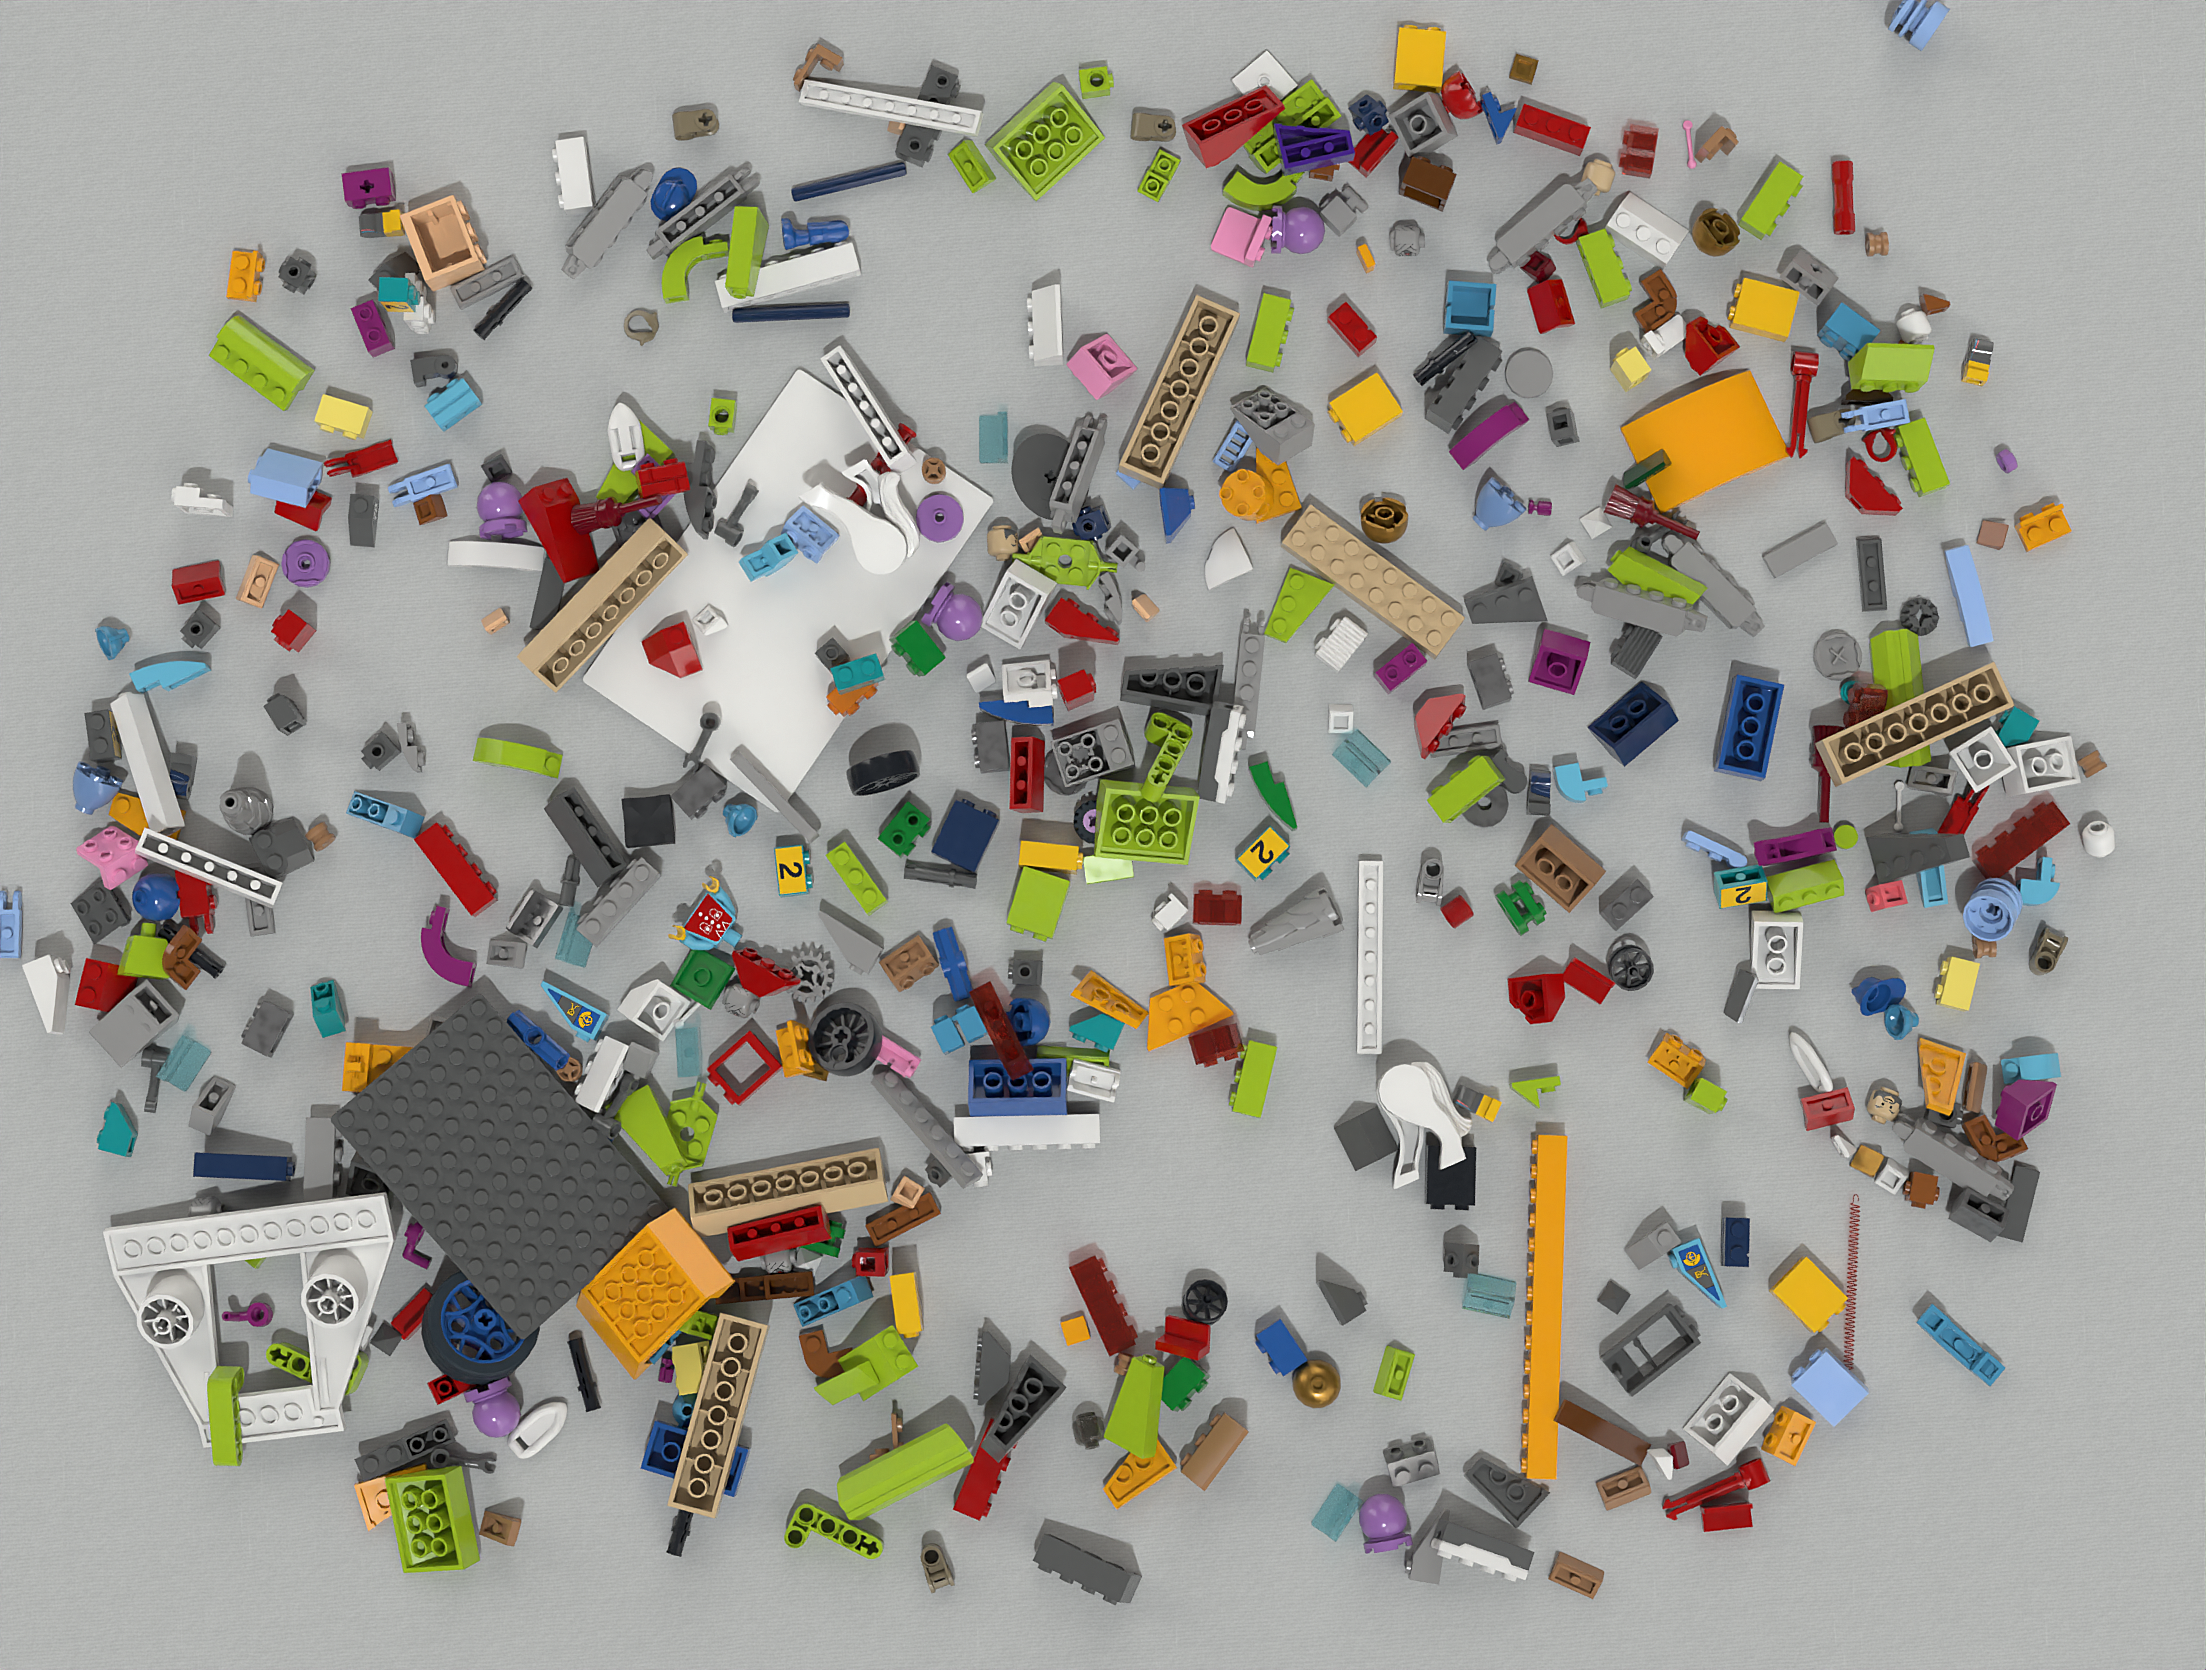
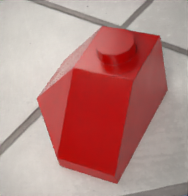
M1701 316L1686 325L1685 358L1688 360L1690 367L1699 376L1714 368L1740 348L1726 328L1720 325L1715 328L1707 324L1708 319Z
M684 622L662 629L642 641L649 664L656 668L662 669L678 678H683L703 670L689 630Z
M1563 973L1508 978L1509 1001L1515 1009H1519L1530 1024L1553 1022L1565 999Z

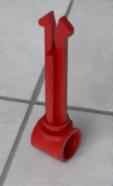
M1793 352L1791 375L1795 376L1796 386L1790 447L1785 449L1790 458L1793 457L1796 449L1797 436H1799V459L1808 452V449H1804L1809 390L1812 378L1816 377L1818 371V353Z
M1761 1458L1740 1465L1738 1467L1739 1471L1730 1477L1670 1502L1669 1498L1666 1499L1662 1509L1674 1508L1685 1502L1687 1503L1672 1510L1666 1517L1675 1521L1678 1519L1676 1515L1739 1488L1743 1489L1745 1485L1748 1490H1752L1767 1484L1771 1480Z

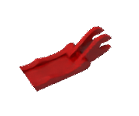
M390 439L359 451L347 453L345 457L327 460L324 462V466L327 468L347 463L348 466L329 470L327 475L334 477L351 472L352 478L397 464L398 459Z
M1990 785L1980 791L1973 804L1969 802V799L1975 792L1972 786L1965 798L1958 795L1938 829V834H1965L1979 810L1978 804L1985 796Z

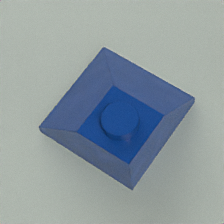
M1160 488L1159 499L1166 544L1173 541L1191 517V510L1195 509L1194 496L1189 495L1188 489Z

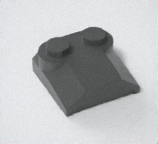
M293 818L267 830L258 831L249 838L267 877L274 880L314 862Z

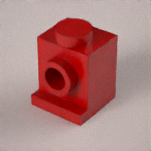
M859 1247L856 1254L852 1256V1268H856V1276L885 1277L889 1272V1247ZM868 1257H874L875 1263H870Z

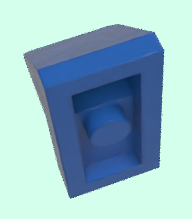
M1489 92L1481 96L1480 103L1497 145L1502 142L1517 108L1499 113L1501 111L1500 103Z

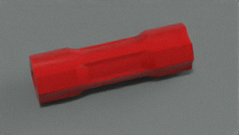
M1849 160L1835 161L1832 164V182L1834 185L1833 221L1834 234L1850 235L1855 232L1853 162Z

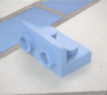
M804 505L785 522L781 535L787 533L793 545L807 559L812 560L816 564L840 536Z

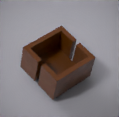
M1412 157L1403 178L1399 195L1443 212L1457 174L1453 173V169L1447 166L1440 165L1438 167L1431 164V161L1425 157Z

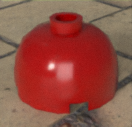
M1460 70L1445 80L1441 88V96L1447 113H1451L1455 118L1466 120L1484 112L1480 101H1475V91L1465 75L1461 74Z

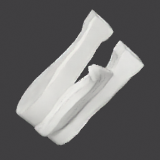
M867 458L842 472L844 476L864 488L868 502L866 510L854 501L834 493L823 483L798 496L799 499L807 504L830 513L843 524L851 538L857 561L865 570L873 574L884 575L895 571L905 562L907 557L910 558L914 555L920 545L918 527L898 494L897 485L900 475L896 472H885L880 475L874 470Z
M1427 1062L1398 1065L1385 1072L1377 1083L1376 1096L1379 1105L1393 1122L1399 1138V1158L1394 1174L1393 1189L1419 1179L1418 1169L1423 1146L1424 1128L1431 1130L1440 1141L1439 1170L1466 1159L1461 1137L1470 1131L1473 1125L1472 1120L1462 1117L1456 1111L1441 1074Z

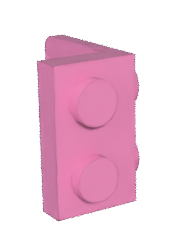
M1232 207L1227 208L1212 241L1211 250L1253 268L1256 260L1260 262L1264 254L1265 248L1262 246L1265 239L1270 240L1272 218L1263 215L1262 219H1258Z
M115 826L104 829L76 848L79 856L100 869L104 887L112 890L148 866L145 857L135 854L139 841Z

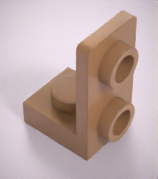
M817 44L815 49L811 48L805 58L807 62L803 69L799 68L793 77V81H795L794 87L797 91H801L804 80L809 78L818 61H821L820 65L829 71L834 69L840 72L844 65L843 58Z
M897 1412L891 1413L893 1450L904 1445V1442H899V1432H903L902 1417H897ZM889 1448L875 1449V1454L869 1455L870 1462L888 1453Z

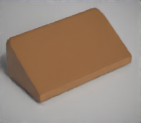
M1978 1062L1969 1064L1962 1104L1963 1111L1980 1113L1988 1069L1984 1064Z
M1641 1466L1596 1483L1606 1511L1651 1494L1650 1484Z
M1559 1552L1548 1579L1593 1599L1603 1582L1604 1571L1563 1552Z

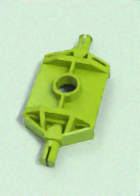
M1040 536L1030 552H1027V554L1013 553L1012 563L1017 559L1057 584L1085 586L1086 590L1090 589L1100 572L1117 573L1118 563L1104 562L1094 541ZM1068 555L1071 557L1072 563L1062 565L1059 562V557Z
M697 1081L692 1097L670 1102L671 1106L667 1120L688 1165L683 1167L679 1173L670 1175L667 1182L668 1185L677 1187L680 1173L684 1170L699 1168L704 1165L718 1114L704 1102L703 1095L707 1085L705 1083L701 1085V1082ZM686 1127L694 1130V1138L691 1141H684L681 1137V1132Z

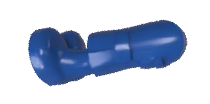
M781 218L785 250L806 244L811 246L825 242L839 243L846 240L849 236L848 226L843 220L807 223V230H798L793 227L790 219Z

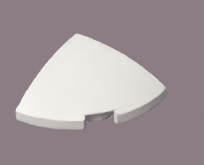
M1234 528L1221 535L1211 547L1212 551L1205 564V580L1208 590L1253 571V567Z

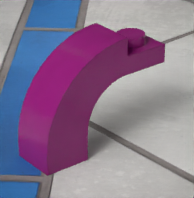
M1516 402L1506 405L1467 434L1449 453L1462 470H1465L1476 463L1502 439L1525 425L1529 418Z
M1832 827L1753 842L1755 848L1754 855L1759 866L1781 864L1837 851Z
M436 906V911L432 910L429 920L432 928L422 927L421 947L425 959L440 977L454 984L472 988L477 964L458 960L448 952L444 942V934L450 909Z

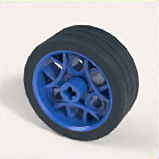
M460 1270L448 1277L438 1287L426 1305L421 1330L424 1347L431 1361L452 1379L476 1385L493 1383L511 1375L526 1360L536 1345L540 1326L525 1339H520L517 1336L514 1342L510 1336L516 1335V1333L512 1329L505 1328L502 1317L494 1308H489L485 1304V1298L480 1292L478 1296L473 1292L478 1290ZM461 1293L472 1303V1305L463 1310L455 1296ZM447 1304H449L453 1312H445ZM451 1323L460 1324L462 1332H455L451 1327ZM490 1341H498L501 1345V1349H493L490 1345ZM464 1345L478 1351L474 1358H470L462 1353ZM481 1355L485 1358V1360L478 1359Z

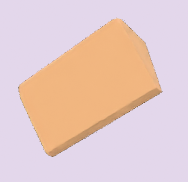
M252 555L236 600L262 609L279 564L258 555Z

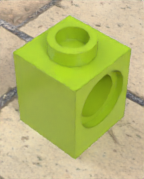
M1107 66L1079 70L1082 99L1110 96V88L1114 87L1113 74H1108ZM1095 78H1099L1103 81V84L1095 87L1090 82Z
M711 398L708 426L710 430L714 431V434L726 436L728 432L734 433L737 403L735 400ZM720 413L729 414L728 420L724 423L717 422V416Z

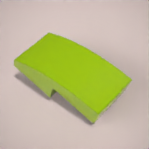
M1159 150L1137 192L1159 202L1182 160Z

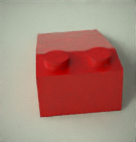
M1265 85L1183 124L1182 128L1189 149L1207 169L1228 159L1285 109V106Z
M568 478L535 486L518 500L563 583L596 574L600 570L590 535H579L571 524V510L573 506L579 505L580 501Z

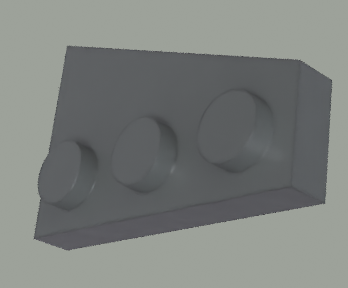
M1532 576L1464 599L1472 624L1548 621Z
M1480 1458L1463 1475L1515 1528H1518L1550 1494V1492L1509 1473L1507 1470L1483 1458Z

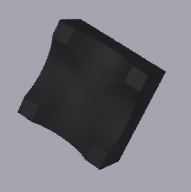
M670 794L621 799L625 847L636 848L676 844L672 798Z

